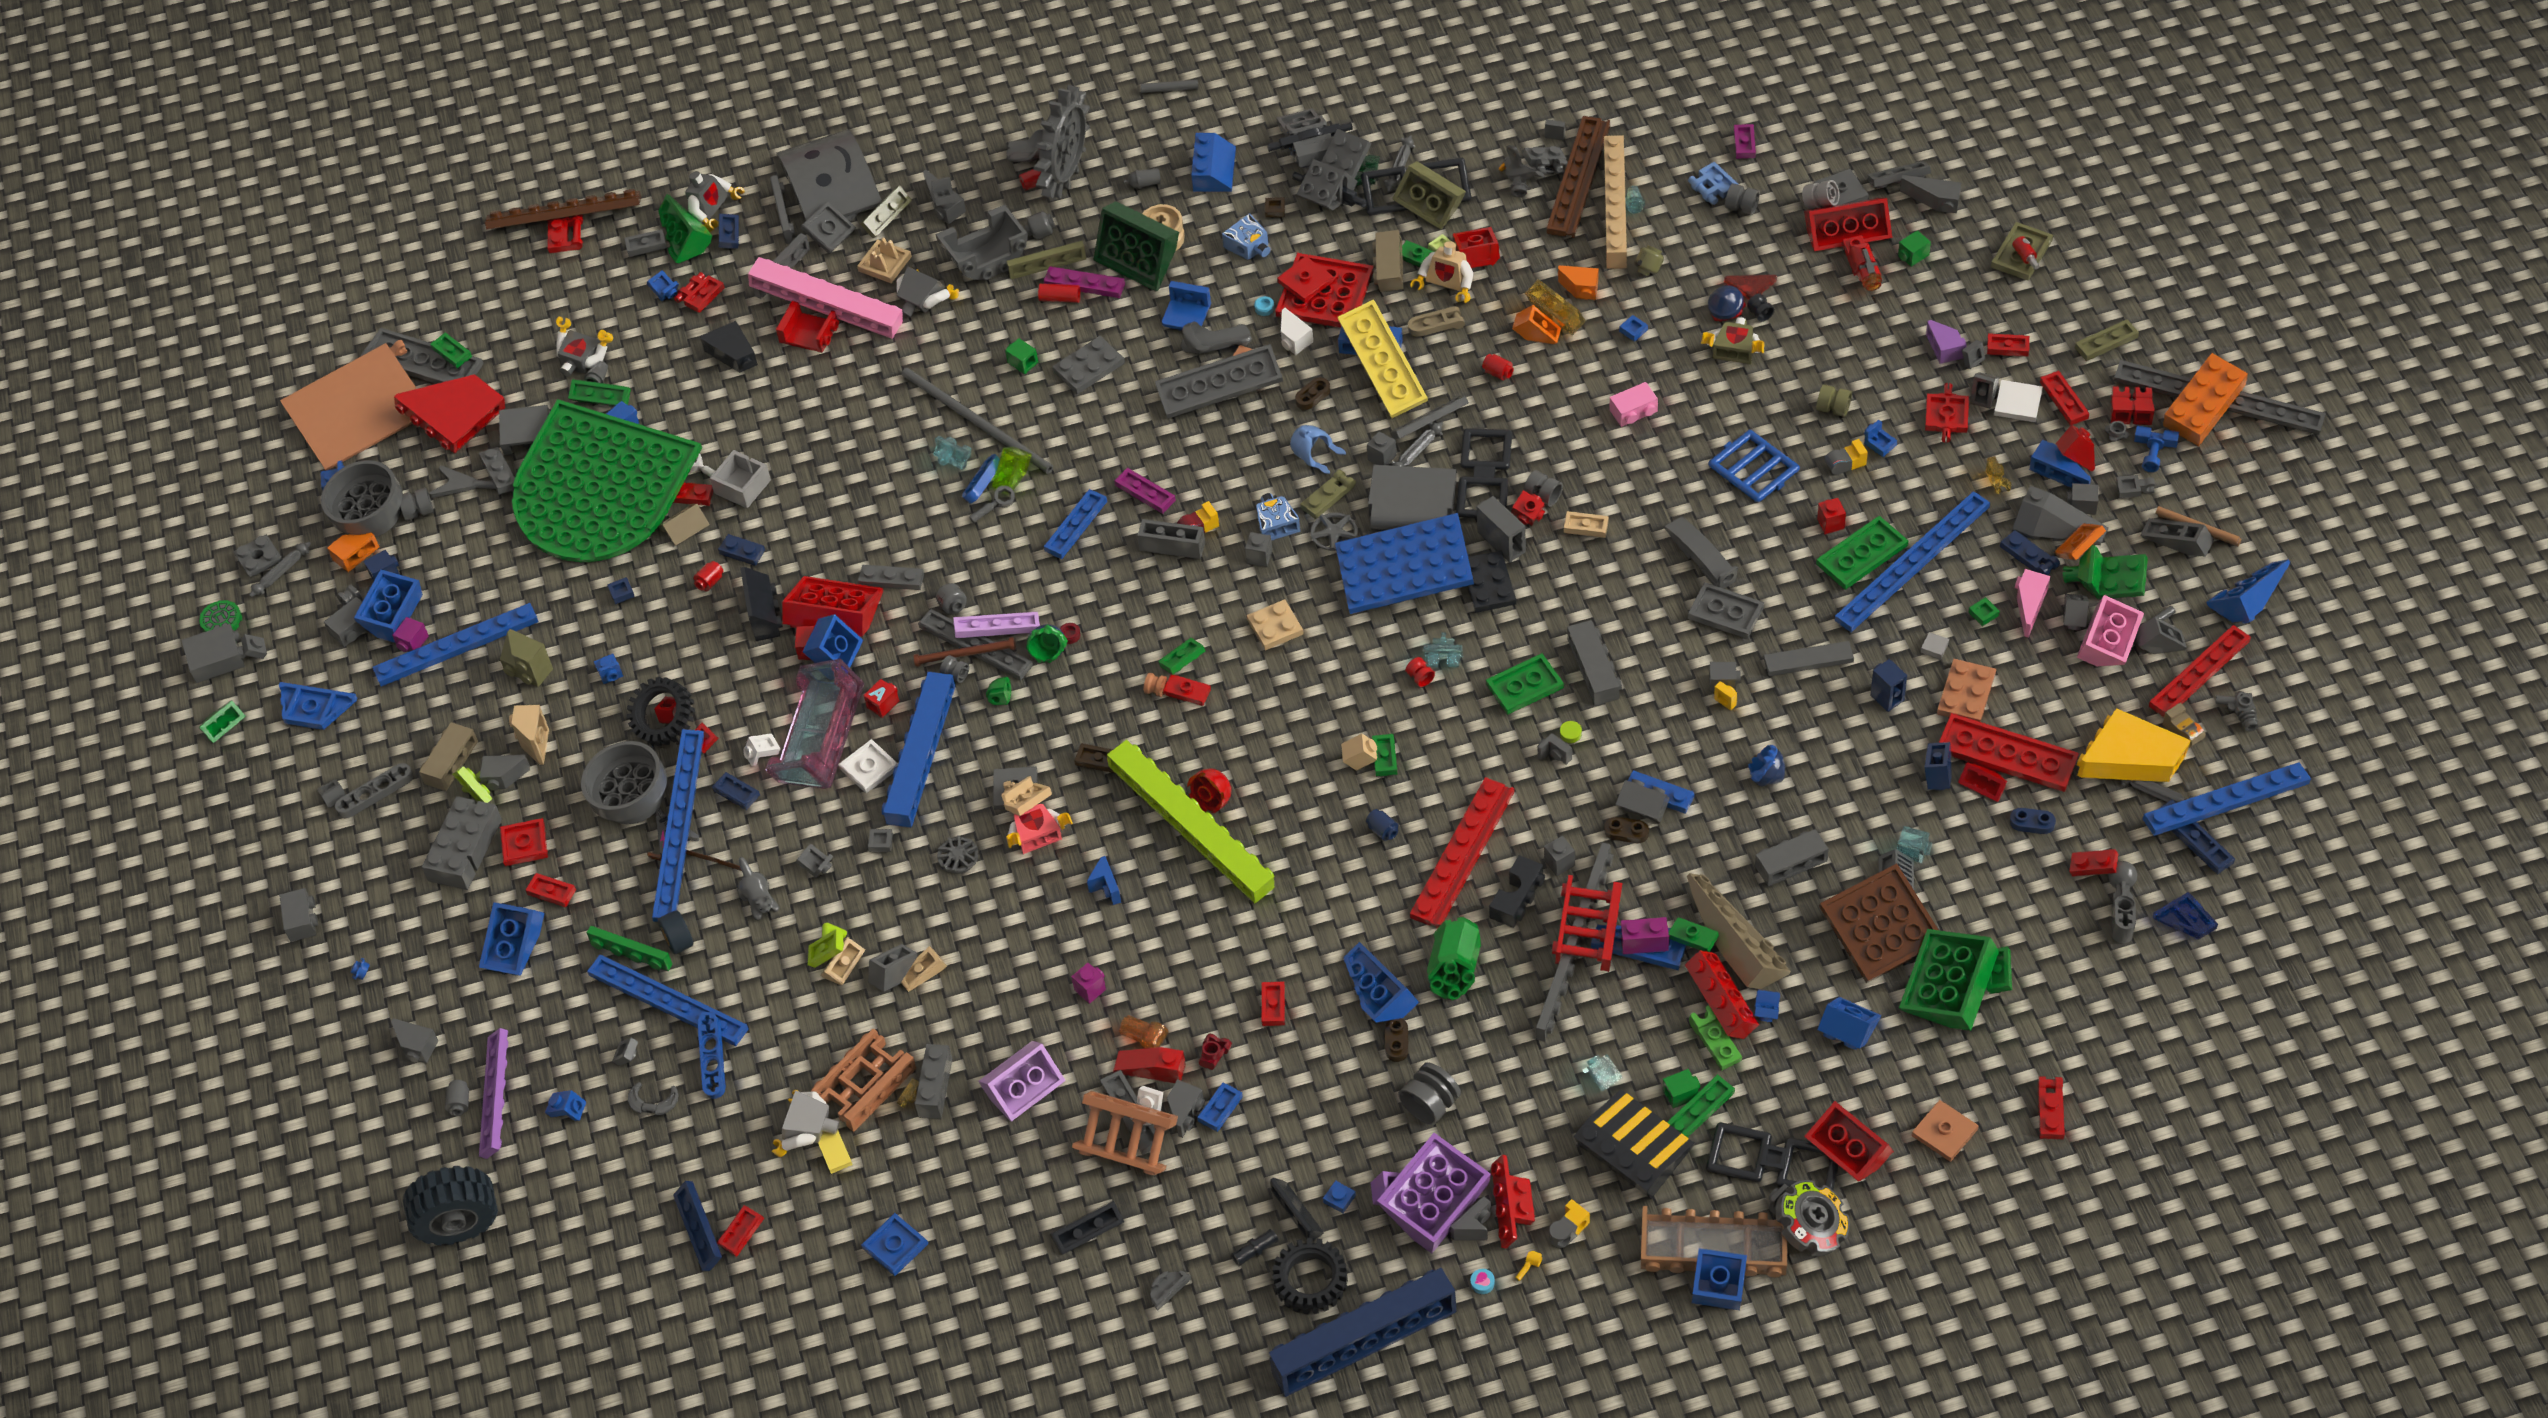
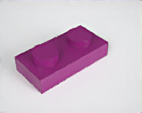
M1754 124L1734 125L1736 159L1756 158Z

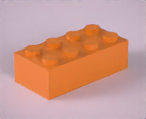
M2211 353L2164 414L2163 426L2171 431L2179 432L2181 437L2199 447L2246 386L2248 373Z

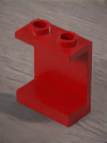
M791 301L776 328L779 343L823 353L825 347L830 344L834 331H837L839 327V320H837L834 310H831L826 319L802 313L799 302Z

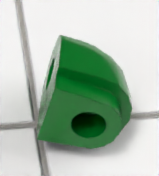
M1009 677L997 678L989 684L986 691L989 703L993 705H1008L1011 698V682Z

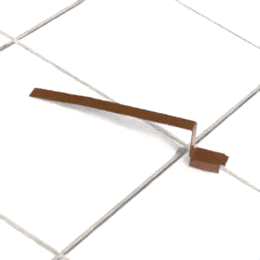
M686 850L687 855L716 862L741 871L738 865ZM647 852L649 858L661 861L662 855Z

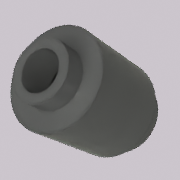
M453 1080L446 1088L445 1110L451 1115L459 1116L468 1111L469 1088L465 1081Z

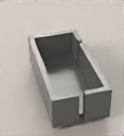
M456 796L422 865L423 872L429 882L465 890L469 889L475 876L474 870H478L502 821L495 804L478 801L476 804L472 799Z

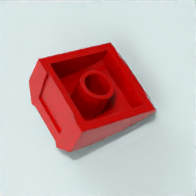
M1491 227L1452 234L1456 244V251L1466 255V260L1471 268L1486 265L1493 266L1500 258L1499 243Z

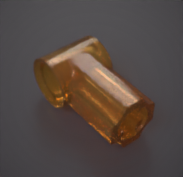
M1130 1015L1124 1017L1119 1029L1121 1035L1140 1042L1144 1048L1160 1047L1169 1032L1164 1025L1158 1022H1151L1149 1024Z

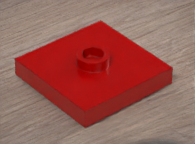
M1306 256L1277 278V282L1304 303L1334 281V277Z
M543 818L500 827L503 863L505 866L548 858Z

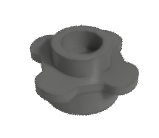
M2114 421L2105 427V432L2109 434V439L2112 442L2129 437L2126 425L2121 421Z

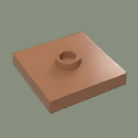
M1939 1100L1912 1131V1137L1951 1162L1976 1133L1979 1125Z

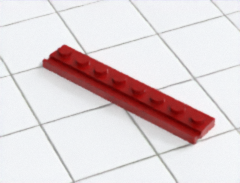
M1486 777L1484 778L1410 912L1411 919L1429 926L1434 925L1437 929L1445 921L1514 794L1513 787L1508 788L1505 787V784Z

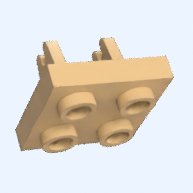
M884 237L881 241L877 239L857 265L858 271L892 284L912 257L911 251L894 246L891 240L887 242Z

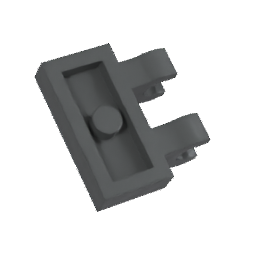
M1560 147L1524 148L1523 156L1529 166H1535L1537 171L1547 174L1545 166L1553 165L1557 174L1565 173L1563 165H1567V158Z

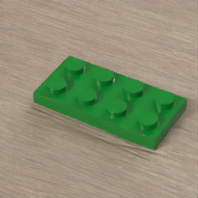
M1878 516L1816 559V565L1846 590L1906 548L1909 540L1881 516Z

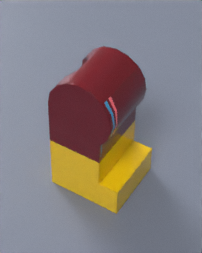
M1208 501L1202 504L1201 509L1182 516L1177 524L1203 527L1204 533L1219 527L1218 513Z

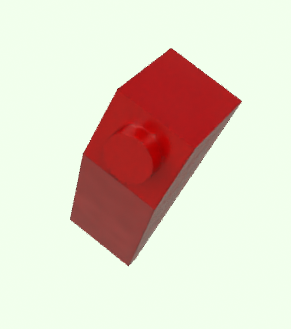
M1164 1047L1119 1051L1113 1073L1121 1070L1124 1075L1176 1083L1177 1079L1182 1080L1185 1069L1184 1052Z

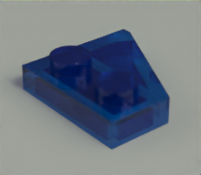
M2189 892L2153 913L2155 920L2196 939H2201L2218 927V923Z

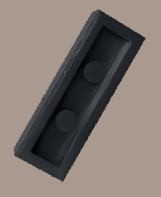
M1274 1177L1271 1178L1272 1193L1305 1238H1312L1313 1241L1324 1234L1323 1230L1286 1181Z
M1110 1201L1050 1233V1236L1061 1255L1124 1223V1220L1115 1202Z

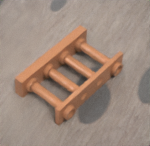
M1094 1091L1084 1094L1082 1103L1089 1105V1109H1091L1084 1141L1079 1140L1073 1143L1072 1148L1079 1150V1153L1082 1155L1092 1156L1094 1154L1144 1169V1173L1149 1175H1157V1173L1159 1174L1166 1170L1167 1165L1158 1163L1164 1132L1176 1125L1178 1116ZM1102 1110L1110 1111L1112 1115L1105 1147L1093 1144L1099 1113ZM1124 1116L1132 1118L1134 1122L1127 1153L1114 1150L1121 1118ZM1146 1122L1154 1124V1128H1156L1149 1160L1136 1156L1142 1127Z

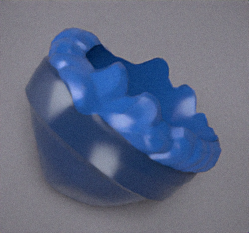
M1774 745L1764 747L1757 754V757L1752 758L1753 763L1748 764L1752 781L1760 787L1778 784L1784 780L1785 762L1783 755Z

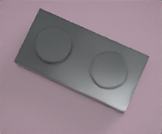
M663 229L624 238L629 257L667 248Z

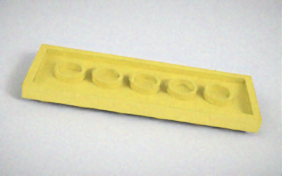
M1374 300L1338 317V321L1391 419L1428 401L1423 388Z

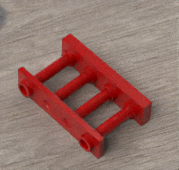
M1568 875L1567 883L1562 884L1561 896L1565 897L1559 937L1558 941H1553L1552 954L1556 955L1555 964H1559L1561 953L1595 958L1601 962L1600 971L1609 972L1622 883L1613 882L1612 890L1607 892L1572 887L1573 875ZM1570 895L1604 900L1610 904V908L1601 911L1569 906ZM1567 915L1600 919L1607 923V928L1596 930L1566 925ZM1564 934L1600 939V942H1604V948L1597 950L1564 945Z

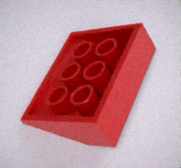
M803 576L782 601V624L790 625L793 628L815 626L819 618L835 614L858 636L863 637L870 628L883 594V588Z

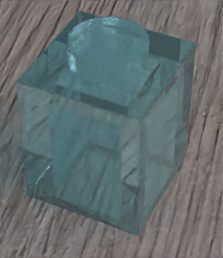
M1903 826L1897 850L1914 861L1923 863L1925 855L1929 856L1932 848V843L1929 842L1930 833Z

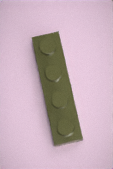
M1083 241L1011 259L1006 262L1010 279H1015L1048 270L1049 266L1060 267L1086 260V253Z

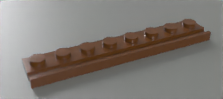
M1582 117L1546 228L1547 234L1564 237L1571 235L1572 238H1575L1604 147V136L1608 135L1610 120L1602 121L1601 118Z
M635 189L623 191L622 194L610 192L604 194L603 197L591 195L585 197V200L573 198L566 200V203L560 204L558 201L547 203V206L541 207L535 204L528 206V209L520 210L517 207L509 209V212L493 211L489 213L490 215H487L485 226L487 230L637 206L641 202L640 191H635Z

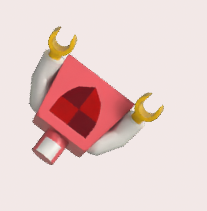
M1037 804L1021 816L1014 814L1015 821L1010 824L1009 832L1006 836L1008 847L1011 848L1012 845L1018 844L1021 846L1022 853L1025 854L1062 840L1060 827L1063 830L1065 825L1073 824L1069 813L1059 814L1052 809H1046L1043 804Z

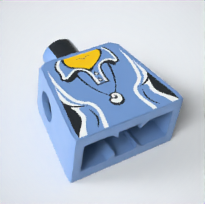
M1251 214L1246 215L1222 233L1223 247L1247 260L1256 254L1266 257L1270 252L1267 232Z
M1271 493L1261 496L1262 502L1256 505L1261 534L1271 535V540H1275L1300 532L1299 517L1285 497L1281 496L1274 499Z

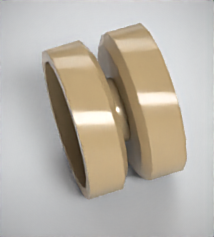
M1162 204L1146 209L1142 213L1143 215L1179 232L1176 250L1180 249L1185 238L1180 211L1173 206Z

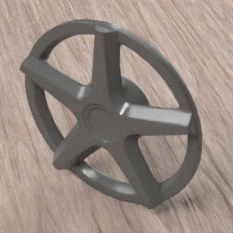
M1342 513L1321 514L1311 527L1313 542L1320 548L1329 551H1336L1335 543L1342 537L1353 539L1357 537L1358 533L1355 521L1349 514L1345 515ZM1340 517L1342 519L1338 523L1333 524L1328 518ZM1322 521L1326 529L1314 533L1316 526ZM1348 521L1354 528V534L1342 529ZM1326 536L1330 540V547L1321 545L1316 538Z

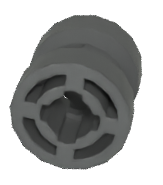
M951 655L945 657L940 667V673L953 675L954 681L958 683L963 682L969 672L968 663L964 661L959 662Z

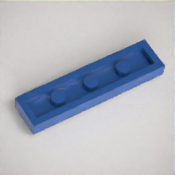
M1089 489L1044 545L1045 552L1063 559L1107 503V497Z

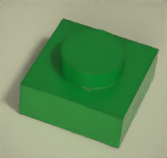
M1985 597L1969 607L1968 613L1981 626H1984L1999 617L2000 611Z

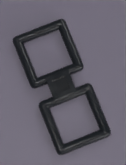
M1464 158L1421 163L1431 170L1458 166L1462 189L1466 191L1461 202L1471 200L1472 196ZM1405 166L1367 171L1361 174L1364 198L1367 200L1366 209L1368 215L1409 210L1399 203L1374 207L1369 179L1400 175L1402 180L1407 170Z
M1475 428L1463 430L1460 466L1464 469H1474V477L1462 476L1459 478L1456 513H1458L1459 517L1477 518V510L1465 509L1467 485L1500 486L1499 502L1507 508L1509 481L1507 478H1496L1495 470H1508L1510 468L1511 430ZM1471 437L1504 438L1502 461L1469 460Z
M1719 1122L1716 1125L1706 1170L1753 1182H1760L1764 1170L1778 1172L1776 1180L1778 1187L1781 1188L1784 1184L1790 1187L1793 1183L1797 1182L1787 1179L1794 1148L1824 1153L1810 1141L1792 1137L1786 1139L1784 1148L1770 1145L1772 1135L1768 1132ZM1724 1133L1761 1140L1754 1172L1717 1164ZM1831 1159L1825 1185L1834 1190L1839 1165Z

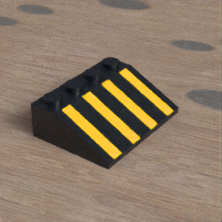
M1622 1089L1593 1113L1574 1135L1580 1147L1650 1199L1653 1198L1695 1145L1693 1141Z

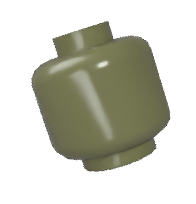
M1649 245L1642 247L1634 262L1639 267L1638 272L1647 276L1650 273L1657 274L1664 261V256L1661 254L1662 251Z

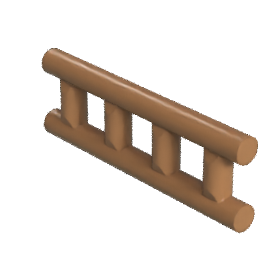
M2158 506L2155 513L2158 517L2170 521L2205 524ZM2205 524L2212 537L2239 547L2242 540L2239 536Z

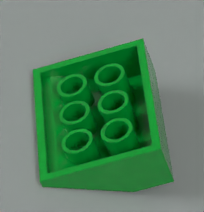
M1927 929L1899 1009L1949 1028L1971 1031L1999 953L1991 937Z

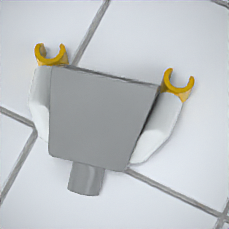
M793 1090L792 1094L794 1096L792 1099H788L791 1104L782 1127V1139L784 1140L782 1142L779 1139L773 1141V1145L777 1149H773L772 1152L776 1156L782 1157L788 1150L819 1143L823 1131L836 1135L839 1121L828 1118L829 1106L817 1092Z

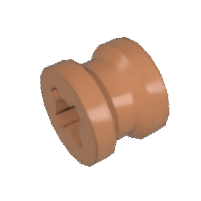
M1148 673L1144 682V693H1155L1156 696L1162 697L1167 677L1163 675L1157 677L1154 673Z

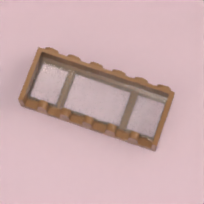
M1643 1206L1641 1269H1646L1650 1272H1657L1659 1270H1670L1674 1273H1682L1684 1271L1696 1272L1698 1250L1701 1248L1747 1255L1745 1276L1764 1274L1769 1277H1780L1781 1275H1786L1787 1240L1781 1233L1784 1230V1226L1782 1223L1777 1222V1220H1768V1214L1765 1212L1758 1213V1219H1744V1213L1741 1211L1734 1212V1218H1720V1212L1717 1210L1710 1211V1217H1697L1693 1209L1686 1210V1216L1671 1215V1209L1663 1208L1662 1215L1647 1214V1206Z

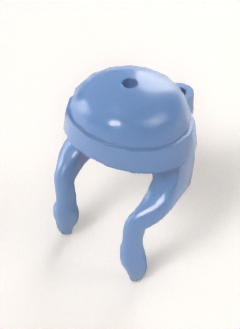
M1302 425L1297 428L1290 441V447L1294 454L1302 458L1307 465L1318 468L1325 474H1330L1325 465L1315 462L1311 457V449L1318 437L1336 454L1346 455L1345 450L1335 446L1331 437L1316 426Z

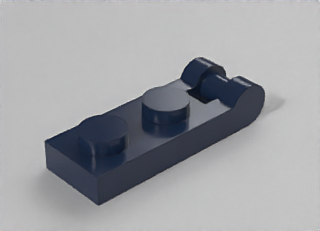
M2016 530L2000 542V547L2034 572L2049 575L2052 569L2055 570L2060 566V561L2057 557L2050 556Z

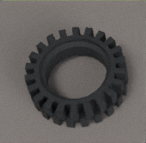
M655 677V680L652 678L648 679V685L644 682L640 684L641 691L635 689L636 699L633 697L629 699V701L633 702V706L627 705V710L631 712L627 714V719L631 721L628 725L633 728L632 732L638 735L637 737L657 746H662V744L670 745V741L674 743L678 741L676 736L681 737L683 728L686 730L690 729L691 726L686 723L687 721L693 722L694 717L690 716V713H695V708L690 705L694 704V700L690 698L692 695L687 691V688L666 677ZM669 693L676 702L675 716L666 727L653 730L648 726L645 719L646 708L649 702L657 695Z
M1307 1238V1243H1302V1239L1296 1240V1246L1291 1242L1287 1245V1251L1285 1249L1280 1251V1257H1276L1275 1265H1273L1274 1288L1276 1294L1278 1293V1298L1281 1302L1284 1300L1287 1308L1293 1306V1311L1297 1313L1299 1309H1303V1314H1308L1309 1310H1313L1314 1314H1319V1308H1323L1325 1312L1329 1310V1304L1334 1307L1337 1304V1298L1341 1300L1343 1291L1347 1289V1267L1343 1255L1339 1254V1250L1336 1247L1332 1249V1244L1328 1241L1323 1245L1322 1239L1317 1238L1316 1243L1312 1242V1238ZM1308 1258L1325 1262L1332 1271V1279L1328 1286L1313 1294L1297 1291L1288 1280L1291 1268L1297 1262Z

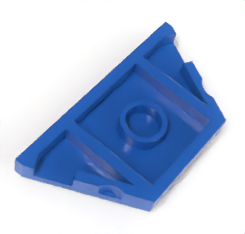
M284 682L279 683L281 690L280 700L283 708L282 719L285 724L324 730L357 701V696L354 693Z

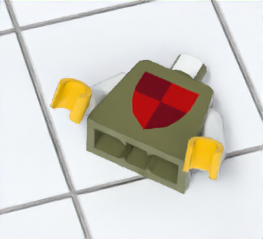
M1742 317L1736 318L1734 323L1725 322L1722 328L1717 329L1714 333L1704 332L1702 335L1701 344L1713 346L1714 359L1751 364L1752 353H1764V342L1760 341L1758 335L1753 333V327L1746 325L1747 321Z

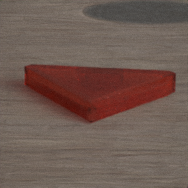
M1776 275L1724 277V282L1727 285L1736 287L1748 299L1756 294H1762L1777 281Z

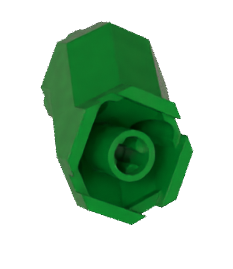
M1465 917L1457 918L1458 921L1451 922V919L1445 920L1433 933L1434 945L1427 967L1428 983L1431 992L1444 999L1455 1000L1460 998L1475 982L1474 971L1481 947L1480 933L1477 924Z

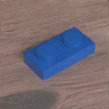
M1223 1082L1199 1114L1198 1122L1218 1132L1243 1098L1242 1092Z

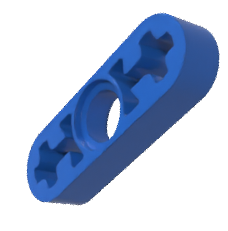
M992 454L985 460L963 492L962 497L969 504H972L981 496L1002 465L1003 461L996 454Z

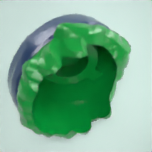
M1045 624L1031 631L1027 638L1026 649L1038 663L1045 661L1051 663L1062 654L1068 640L1060 628Z

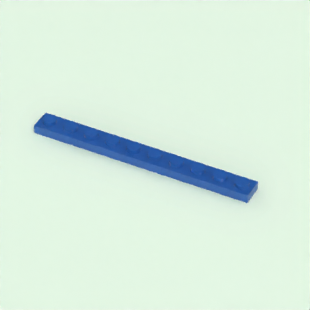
M1973 491L1836 614L1835 621L1850 632L1855 630L1990 507V502Z
M682 729L652 915L653 922H658V918L678 908L704 731Z

